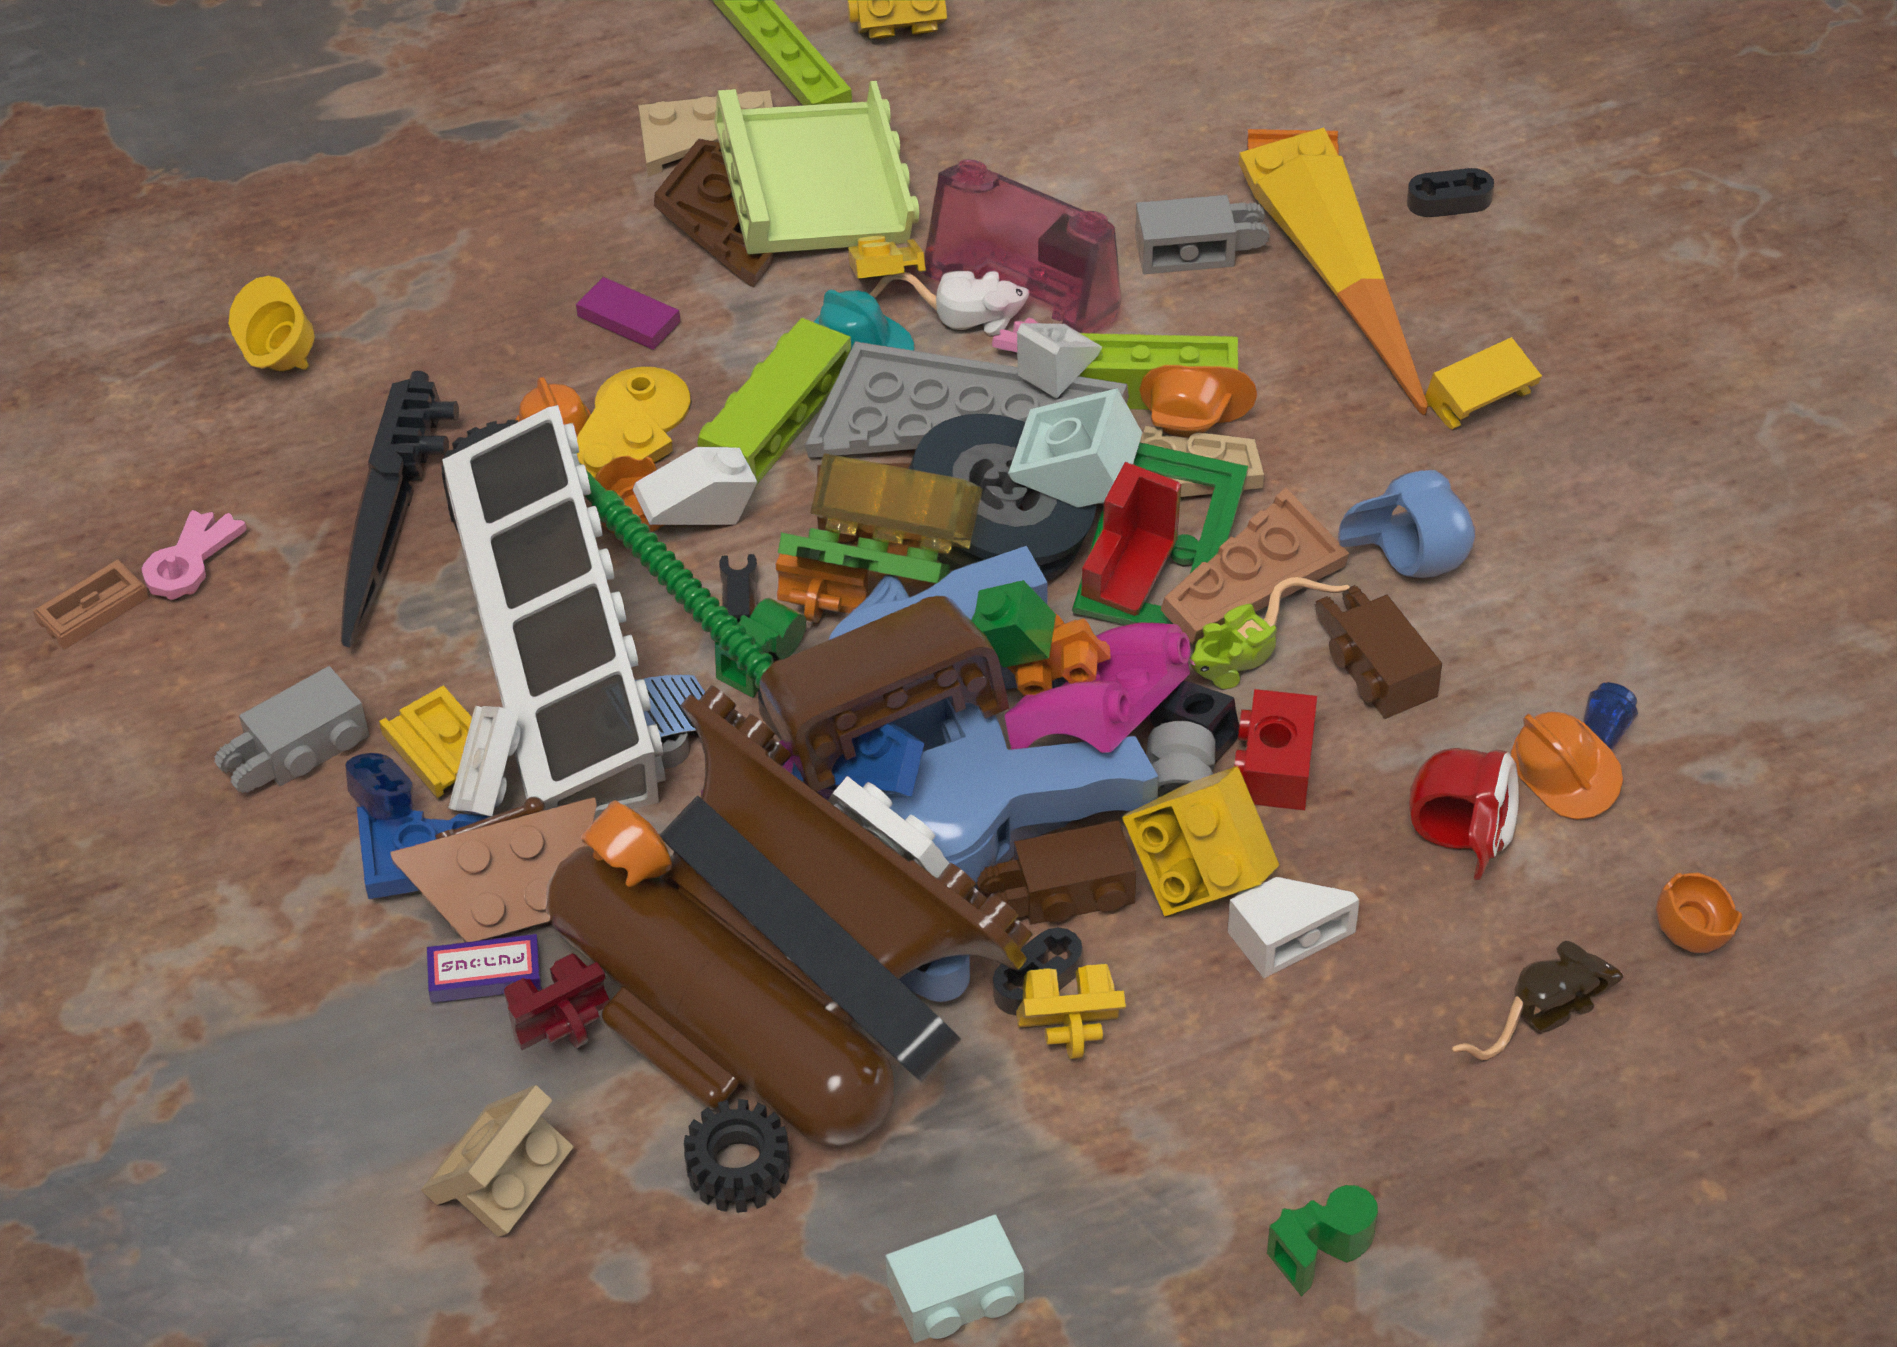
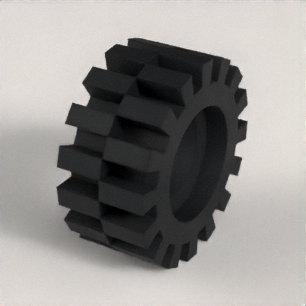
M738 1099L737 1109H729L728 1100L718 1102L719 1113L714 1114L707 1107L701 1112L702 1123L693 1119L688 1126L690 1136L685 1135L683 1143L687 1177H689L693 1192L699 1191L700 1200L707 1205L715 1198L717 1210L727 1212L729 1202L736 1204L737 1213L747 1212V1201L753 1200L756 1209L765 1206V1193H768L775 1199L781 1193L780 1183L786 1185L789 1178L788 1168H791L787 1131L785 1126L781 1127L780 1117L775 1112L767 1116V1107L758 1102L754 1110L750 1111L748 1100ZM732 1144H748L756 1147L759 1151L758 1159L740 1168L724 1167L716 1162L715 1157L721 1149Z

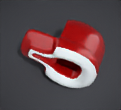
M1463 748L1444 749L1433 754L1419 768L1411 785L1409 796V810L1413 827L1418 834L1436 845L1448 848H1472L1478 858L1474 880L1482 878L1489 860L1495 858L1496 853L1502 851L1513 839L1518 815L1519 783L1516 763L1507 751L1497 749L1486 753Z

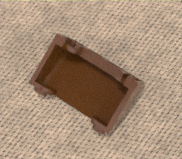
M946 596L924 598L915 604L788 658L778 660L768 667L760 679V691L765 707L788 751L792 754L791 757L805 784L815 792L836 783L832 774V768L842 754L846 760L856 756L852 743L853 738L943 699H949L956 713L966 709L965 703H972L978 706L985 719L1010 709L996 652L983 632L952 599Z

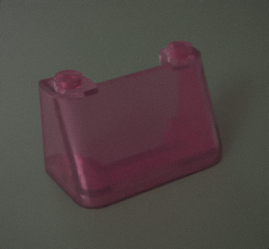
M961 160L958 164L938 173L924 255L925 271H922L921 274L940 282L943 274L947 272L970 271L974 273L975 279H981L986 273L996 271L999 273V282L1003 280L1010 281L1017 286L1027 288L1030 292L1029 296L1054 306L1052 319L1059 322L1062 321V324L1079 333L1095 334L1117 319L1121 305V289L1115 227L1104 214L1096 211H1085L988 170L985 164L977 160Z

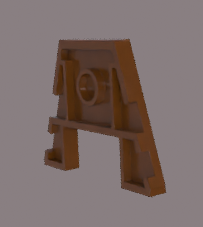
M698 139L655 192L654 207L747 285L755 287L773 263L774 252L747 254L743 235L739 233L741 227L720 144L715 141Z

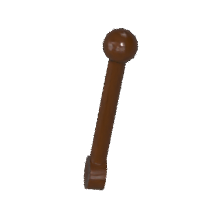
M533 796L528 798L522 806L458 829L441 832L435 837L437 840L544 811L545 805L541 798Z

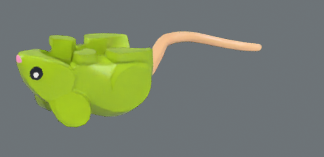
M1300 577L1281 581L1274 587L1270 595L1268 610L1264 620L1255 613L1253 605L1245 604L1228 611L1224 615L1225 623L1221 626L1217 623H1209L1203 626L1204 637L1196 643L1195 650L1190 657L1191 667L1201 676L1212 680L1220 689H1231L1237 686L1240 682L1238 671L1254 669L1260 666L1271 656L1276 647L1277 627L1275 625L1279 614L1281 593L1285 589L1292 586H1303L1322 592L1340 593L1349 590L1350 586H1331Z

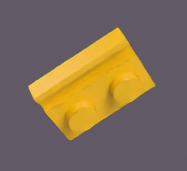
M870 236L858 239V246L848 247L849 265L858 279L904 273V266L914 265L918 271H925L924 252L914 239L907 240V247L897 248L894 242H886L885 236Z
M444 685L400 709V715L388 721L385 717L379 721L382 735L436 798L444 795L443 789L455 783L472 720L470 714Z

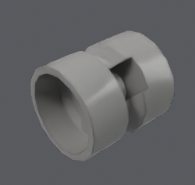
M1173 721L1156 727L1149 734L1147 757L1158 775L1157 798L1192 781L1213 774L1215 738L1202 725L1188 721Z

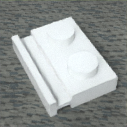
M475 706L448 809L491 817L494 808L500 806L507 786V780L503 777L507 757L513 755L520 738V727L516 725L519 712L502 707Z

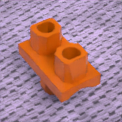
M781 553L775 563L779 577L777 600L805 606L804 615L806 621L819 622L823 610L850 614L868 597L867 569Z
M1056 614L1049 658L1007 668L1015 675L1017 688L1024 696L1036 695L1052 689V681L1064 677L1070 684L1096 680L1097 664L1111 659L1110 646L1106 641H1101L1095 636L1089 623L1084 618L1064 624L1060 616Z

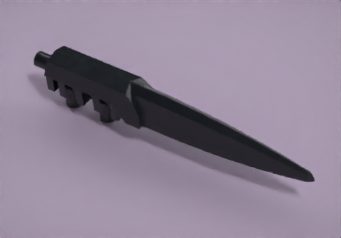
M414 371L411 373L410 379L392 383L368 460L369 471L355 520L344 586L341 643L345 647H351L354 644L386 572L406 508L410 506L414 493L412 486L407 481L422 479L423 471L420 463H426L428 455H445L446 451L449 450L448 437L433 436L430 428H437L438 421H456L459 417L457 401H440L435 383L429 382L428 374L423 371Z

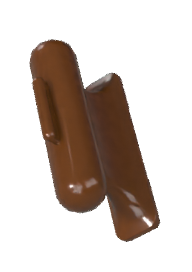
M711 685L699 700L692 695H688L683 701L681 709L695 727L705 754V780L701 798L897 979L924 964L941 958L960 955L984 957L999 962L1013 970H1019L1027 961L1021 949L1033 934L1016 919L1019 915L1006 902L994 894H991L987 899L974 888L976 882L951 862L936 878L915 861H907L783 768L792 754L773 738L775 733L751 713L745 718L735 710L737 705L715 686ZM588 845L577 848L559 863L547 884L546 911L552 926L563 940L590 962H597L604 973L621 986L620 990L603 1008V1022L699 1103L710 1109L719 1108L718 1102L727 1100L737 1086L741 1084L802 1135L822 1145L835 1147L860 1142L882 1125L894 1102V1075L890 1061L882 1050L851 1025L854 1020L675 852L670 856L672 870L656 878L644 879L633 887L626 885L628 876L626 869L612 867L604 859L595 860L593 857L594 850Z

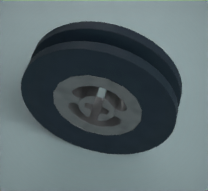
M995 414L961 415L937 424L925 434L917 446L902 484V511L909 529L925 550L938 552L937 560L940 563L951 565L950 569L953 571L1027 546L1046 581H1049L1068 569L1079 553L1092 525L1096 504L1075 507L1012 481L1008 474L1026 423L1024 421ZM972 488H975V489L978 490L976 495H975V493H974V491H973ZM1020 505H1022L1024 511L1019 509Z

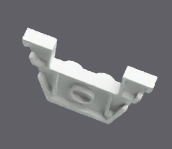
M847 776L828 799L831 804L907 861H915L936 878L949 864L941 850L932 841L936 837L933 831L913 815H909L904 820L890 809L893 805L892 801L875 785L867 782L862 788Z

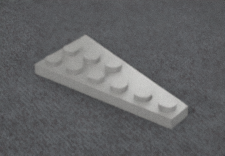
M855 342L805 446L808 458L917 449L921 439L929 430L953 417L967 414H995L1026 422L1030 409L1118 388L1127 403L1129 398L1127 384L1078 376L1056 399L1018 376V367Z

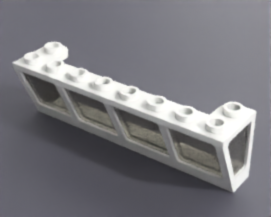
M556 405L517 422L442 461L447 489L502 706L505 709L519 712L516 725L520 727V738L514 753L526 800L533 796L539 797L544 802V810L595 797L597 806L594 818H596L614 800L631 809L659 803L657 783L666 781L661 759L663 747L656 724L647 726L643 713L651 710L647 687L644 679L634 680L631 667L638 666L632 635L622 637L619 623L626 622L622 597L619 591L610 593L607 580L614 579L610 554L607 548L598 550L595 540L596 537L602 536L596 506L587 508L584 500V495L591 494L585 465L579 464L577 456L579 446L573 423L563 424L559 406Z

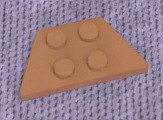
M593 797L390 852L391 859L399 871L401 870L417 887L422 896L447 920L451 928L464 942L496 939L551 924L546 911L547 884L561 861L577 848L587 846V844L582 842L581 836L594 821L597 806L596 800Z

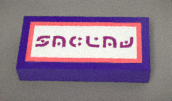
M537 934L427 947L428 992L431 1003L502 995L506 986L522 978L531 979L537 990H542Z

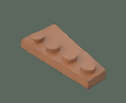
M1285 487L1275 496L1272 505L1265 511L1261 509L1249 520L1247 527L1235 538L1231 536L1219 548L1218 554L1208 563H1201L1164 597L1161 611L1173 624L1178 625L1182 632L1187 634L1190 643L1193 645L1204 637L1203 626L1209 623H1217L1221 626L1225 623L1224 615L1228 611L1241 605L1251 604L1254 607V611L1257 612L1269 605L1270 595L1274 587L1281 581L1300 577L1315 582L1345 567L1350 553L1339 544L1330 532ZM1289 587L1281 593L1280 599L1304 587Z

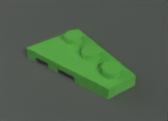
M810 528L808 537L781 532L778 553L862 568L932 583H938L949 574L951 566L938 563V552L908 547L907 556L887 553L889 546L887 542L859 537L858 545L854 547L839 544L840 533Z

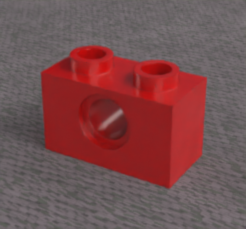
M1254 689L1252 710L1241 709L1238 740L1248 742L1246 750H1236L1234 767L1238 766L1254 805L1305 811L1317 705L1316 695Z

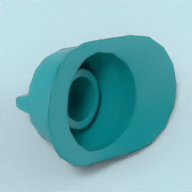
M830 289L824 294L820 315L815 319L814 323L850 336L851 349L855 342L914 351V341L910 333L899 323L885 316L877 300L867 292L849 290L839 293Z

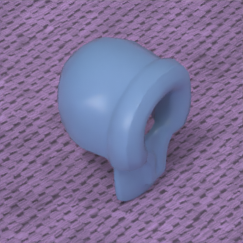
M1436 470L1415 471L1395 478L1390 482L1383 495L1356 503L1344 515L1338 531V541L1342 547L1372 543L1379 545L1392 567L1399 573L1413 578L1435 577L1456 569L1468 557L1475 539V527L1467 507L1451 490L1449 480ZM1398 505L1407 510L1406 512L1392 515Z

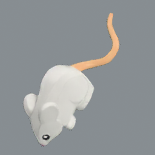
M954 271L943 274L937 295L932 294L911 273L904 272L885 275L870 293L875 298L889 282L899 279L905 280L913 285L924 300L937 311L940 320L946 326L954 330H965L983 324L984 331L989 336L997 335L1000 329L1006 328L1010 319L1019 312L1030 294L1027 288L1017 286L1010 281L1003 280L999 282V273L996 271L986 273L982 279H975L974 273L970 271Z

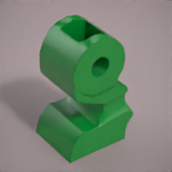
M765 598L755 607L750 618L742 615L737 625L744 626L746 634L754 636L755 644L762 645L764 653H768L772 657L781 660L790 657L801 642L806 629V617L771 598ZM715 642L716 679L754 698L759 689L756 687L755 680L749 679L746 675V670L739 669L737 661L731 660L728 656V651L721 650L719 642Z
M1344 1185L1330 1193L1326 1206L1311 1200L1302 1208L1295 1210L1284 1208L1277 1221L1269 1226L1267 1254L1302 1297L1312 1286L1318 1249L1346 1263L1357 1259L1367 1251L1375 1235L1378 1204L1374 1196L1366 1189L1356 1185Z

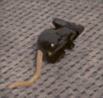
M1563 941L1556 948L1560 959L1536 961L1523 968L1515 986V999L1512 1003L1506 1025L1501 1037L1493 1046L1482 1051L1471 1044L1463 1043L1453 1046L1452 1051H1466L1479 1060H1488L1495 1057L1509 1043L1520 1016L1538 1033L1553 1030L1569 1021L1571 1017L1570 1011L1576 1010L1580 1014L1592 1011L1594 1004L1590 997L1601 995L1610 987L1620 982L1623 978V973L1607 961L1587 953L1579 945L1570 941Z

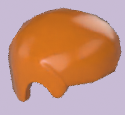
M1699 872L1677 873L1663 887L1657 900L1656 913L1660 929L1673 944L1692 953H1709L1721 948L1732 939L1742 920V913L1735 910L1732 896L1717 879Z

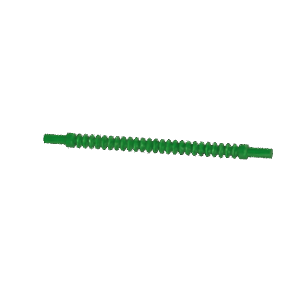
M586 469L591 494L584 496L592 506H596L600 521L606 523L608 530L615 531V537L618 540H623L624 547L632 549V555L637 559L640 558L641 565L649 568L650 575L658 577V583L666 586L667 593L675 595L677 603L684 604L685 612L693 614L692 617L695 622L702 623V630L710 632L711 639L719 642L721 650L728 651L729 658L737 661L738 668L746 670L747 677L755 680L756 687L760 689V679L763 673L773 664L772 655L764 653L762 645L755 644L754 636L746 634L744 626L737 625L736 617L728 616V609L724 606H719L720 603L716 597H710V590L705 587L702 588L701 581L693 578L692 571L684 569V563L676 560L674 552L667 551L665 543L658 542V536L650 532L648 525L641 523L640 517L633 514L632 508L625 505L624 500L618 493L613 490H606Z

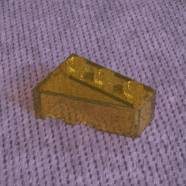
M824 453L810 513L827 520L825 529L854 536L856 531L873 533L872 538L899 545L903 544V539L921 541L920 548L950 554L951 546L969 549L983 488L964 479Z

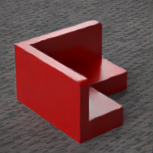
M1128 462L1124 463L1104 500L1103 530L1082 567V596L1134 616L1139 614L1178 538L1182 486L1180 482Z

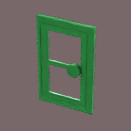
M1139 442L1133 465L1165 477L1215 487L1200 540L1198 541L1195 537L1188 534L1178 535L1177 541L1170 553L1171 558L1176 563L1182 565L1193 563L1191 572H1193L1201 563H1208L1218 554L1220 546L1229 539L1248 473V466ZM1104 506L1093 538L1090 552L1093 549L1099 535L1103 530ZM1081 578L1072 607L1073 613L1124 625L1141 622L1173 624L1161 611L1162 606L1145 602L1139 614L1134 616L1081 595Z

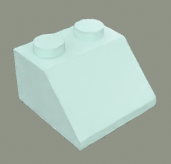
M1118 388L1033 408L1029 411L1008 474L1012 481L1075 507L1096 503L1104 504V500L1124 463L1133 464L1142 431Z

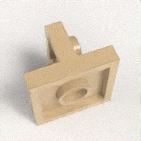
M534 1085L488 1104L422 1187L421 1191L436 1205L457 1199L497 1237L508 1234L574 1147L541 1116L552 1102V1099L537 1085Z

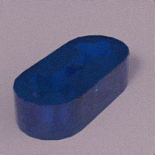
M366 753L347 760L345 764L347 790L369 816L380 820H392L405 817L413 811L412 781L392 758L380 753Z

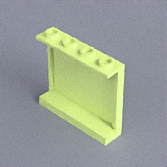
M870 81L867 102L754 109L740 108L736 89L718 90L714 124L747 254L858 246V239L870 236H885L886 242H894V244L907 243V240H910L912 224H916L919 221V204L916 196H910L909 169L906 163L900 162L899 135L897 131H891L889 125L891 118L889 101L881 98L877 81Z

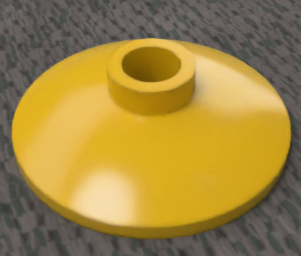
M635 367L623 370L607 379L601 385L595 397L596 408L610 384L618 380L665 433L677 427L685 419L691 404L690 392L686 383L673 372L657 367Z

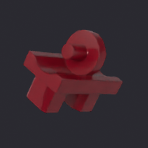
M571 953L555 961L554 965L550 968L554 984L538 991L531 979L522 978L505 987L504 994L514 1040L522 1051L544 1039H547L551 1044L565 1036L576 1048L588 1043V1036L584 1026L599 1019L598 1011L602 1010L610 1002L604 986L605 973L597 962L587 966L576 954Z

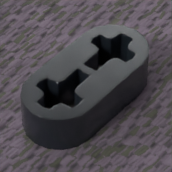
M1478 168L1419 174L1413 177L1408 184L1407 207L1412 213L1421 217H1440L1483 211L1492 202L1494 179L1488 172Z
M1059 927L1047 929L1023 946L1021 951L1026 956L1027 961L1019 970H1013L1000 964L993 976V997L998 1008L1007 1014L1016 1015V1010L1023 1001V990L1018 987L1024 984V976L1027 971L1056 969L1059 991L1075 979L1076 970L1078 967H1082L1083 956L1082 943L1076 933ZM1049 952L1057 955L1048 961ZM1066 952L1067 959L1064 960L1062 957L1058 955H1061L1062 953ZM1012 983L1017 988L1009 991L1008 984Z

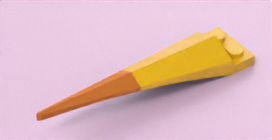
M1323 127L1239 152L1238 164L1255 199L1278 223L1317 270L1379 353L1419 413L1425 415L1428 404L1343 157L1338 156L1325 128Z

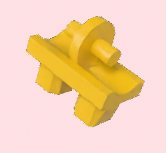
M1108 964L1078 967L1075 972L1078 989L1077 995L1059 996L1056 969L1027 971L1024 976L1023 1001L1016 1010L1018 1028L1064 1024L1063 1027L1045 1028L1046 1044L1065 1043L1069 1059L1082 1058L1084 1054V1041L1103 1039L1101 1023L1082 1025V1022L1117 1019L1119 1010L1126 1008L1124 990L1115 991Z

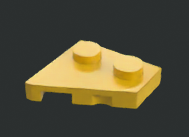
M618 380L610 384L577 436L579 446L578 460L581 464L585 465V468L594 478L605 464L620 456L629 455L637 460L650 457L655 463L673 452L671 438Z

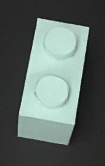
M996 1214L885 1255L887 1286L914 1343L930 1337L933 1339L947 1337L964 1324L983 1317L996 1318L1003 1316L1016 1305L1024 1302V1271Z

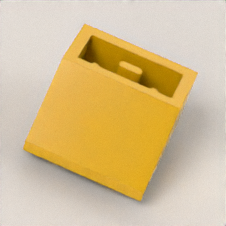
M1238 766L1192 781L1126 813L1122 817L1164 917L1261 885L1279 866L1277 857Z

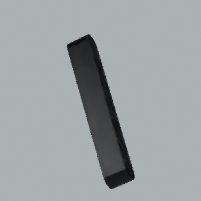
M698 795L659 834L662 840L920 1082L961 1041V1038L937 1014Z

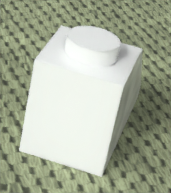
M696 447L637 481L632 490L650 525H736L757 484V480L740 448Z
M1275 877L1259 886L1240 891L1234 898L1230 899L1228 934L1261 976L1266 978L1355 933L1359 899L1350 891Z

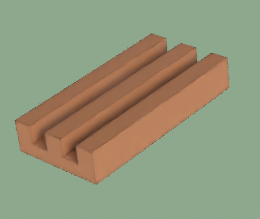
M117 559L34 609L33 613L36 622L41 627L45 626L47 633L52 638L56 637L58 644L65 650L147 600L149 596L146 586Z

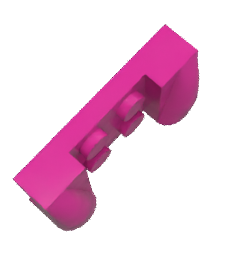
M1141 622L1112 628L1096 635L1099 640L1106 641L1110 646L1111 658L1097 664L1096 680L1072 684L1067 681L1060 687L1023 697L1004 715L1011 750L1028 748L1034 741L1049 734H1068L1088 742L1101 753L1112 752L1190 674L1188 663L1190 641L1187 634L1182 632L1181 628L1176 624Z

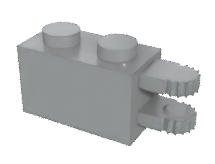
M1228 195L1136 203L1135 239L1142 273L1154 274L1234 267L1235 251L1261 248V246L1266 245V242H1269V230L1263 220L1265 219L1263 207L1260 204L1257 205L1256 202L1230 204Z
M328 666L239 715L244 733L232 739L229 744L220 747L219 751L216 752V756H214V762L222 772L233 773L231 783L238 792L248 793L273 779L280 787L296 777L307 774L314 767L335 755L353 748L360 741L370 736L362 703L335 671Z

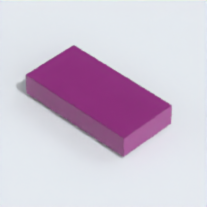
M605 277L576 303L578 317L653 350L680 323L678 309Z

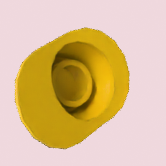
M272 276L259 277L246 284L235 296L229 311L228 322L232 336L245 359L252 367L261 369L267 367L272 370L286 371L296 366L306 370L309 367L306 356L313 346L315 334L312 324L304 315L300 304L290 288L280 278Z

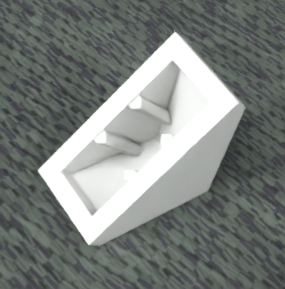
M1021 323L1017 331L1018 376L1057 399L1099 355L1102 346L1065 324Z

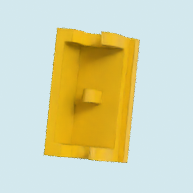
M1511 337L1434 372L1425 398L1428 407H1432L1448 428L1454 429L1461 426L1459 419L1468 417L1470 412L1513 392H1516L1521 397L1530 394L1531 390L1528 385L1532 387L1539 384L1542 375Z

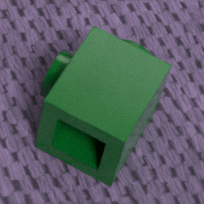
M1024 580L978 591L975 613L971 621L987 637L998 656L999 663L1004 668L1049 658L1056 614Z

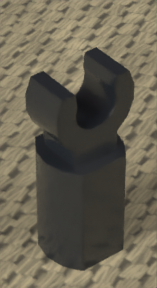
M748 554L747 566L739 570L732 569L729 566L728 555L722 556L719 561L720 577L723 583L722 606L728 609V616L736 617L737 624L740 622L742 615L750 618L757 606L755 583L758 579V567L754 554Z

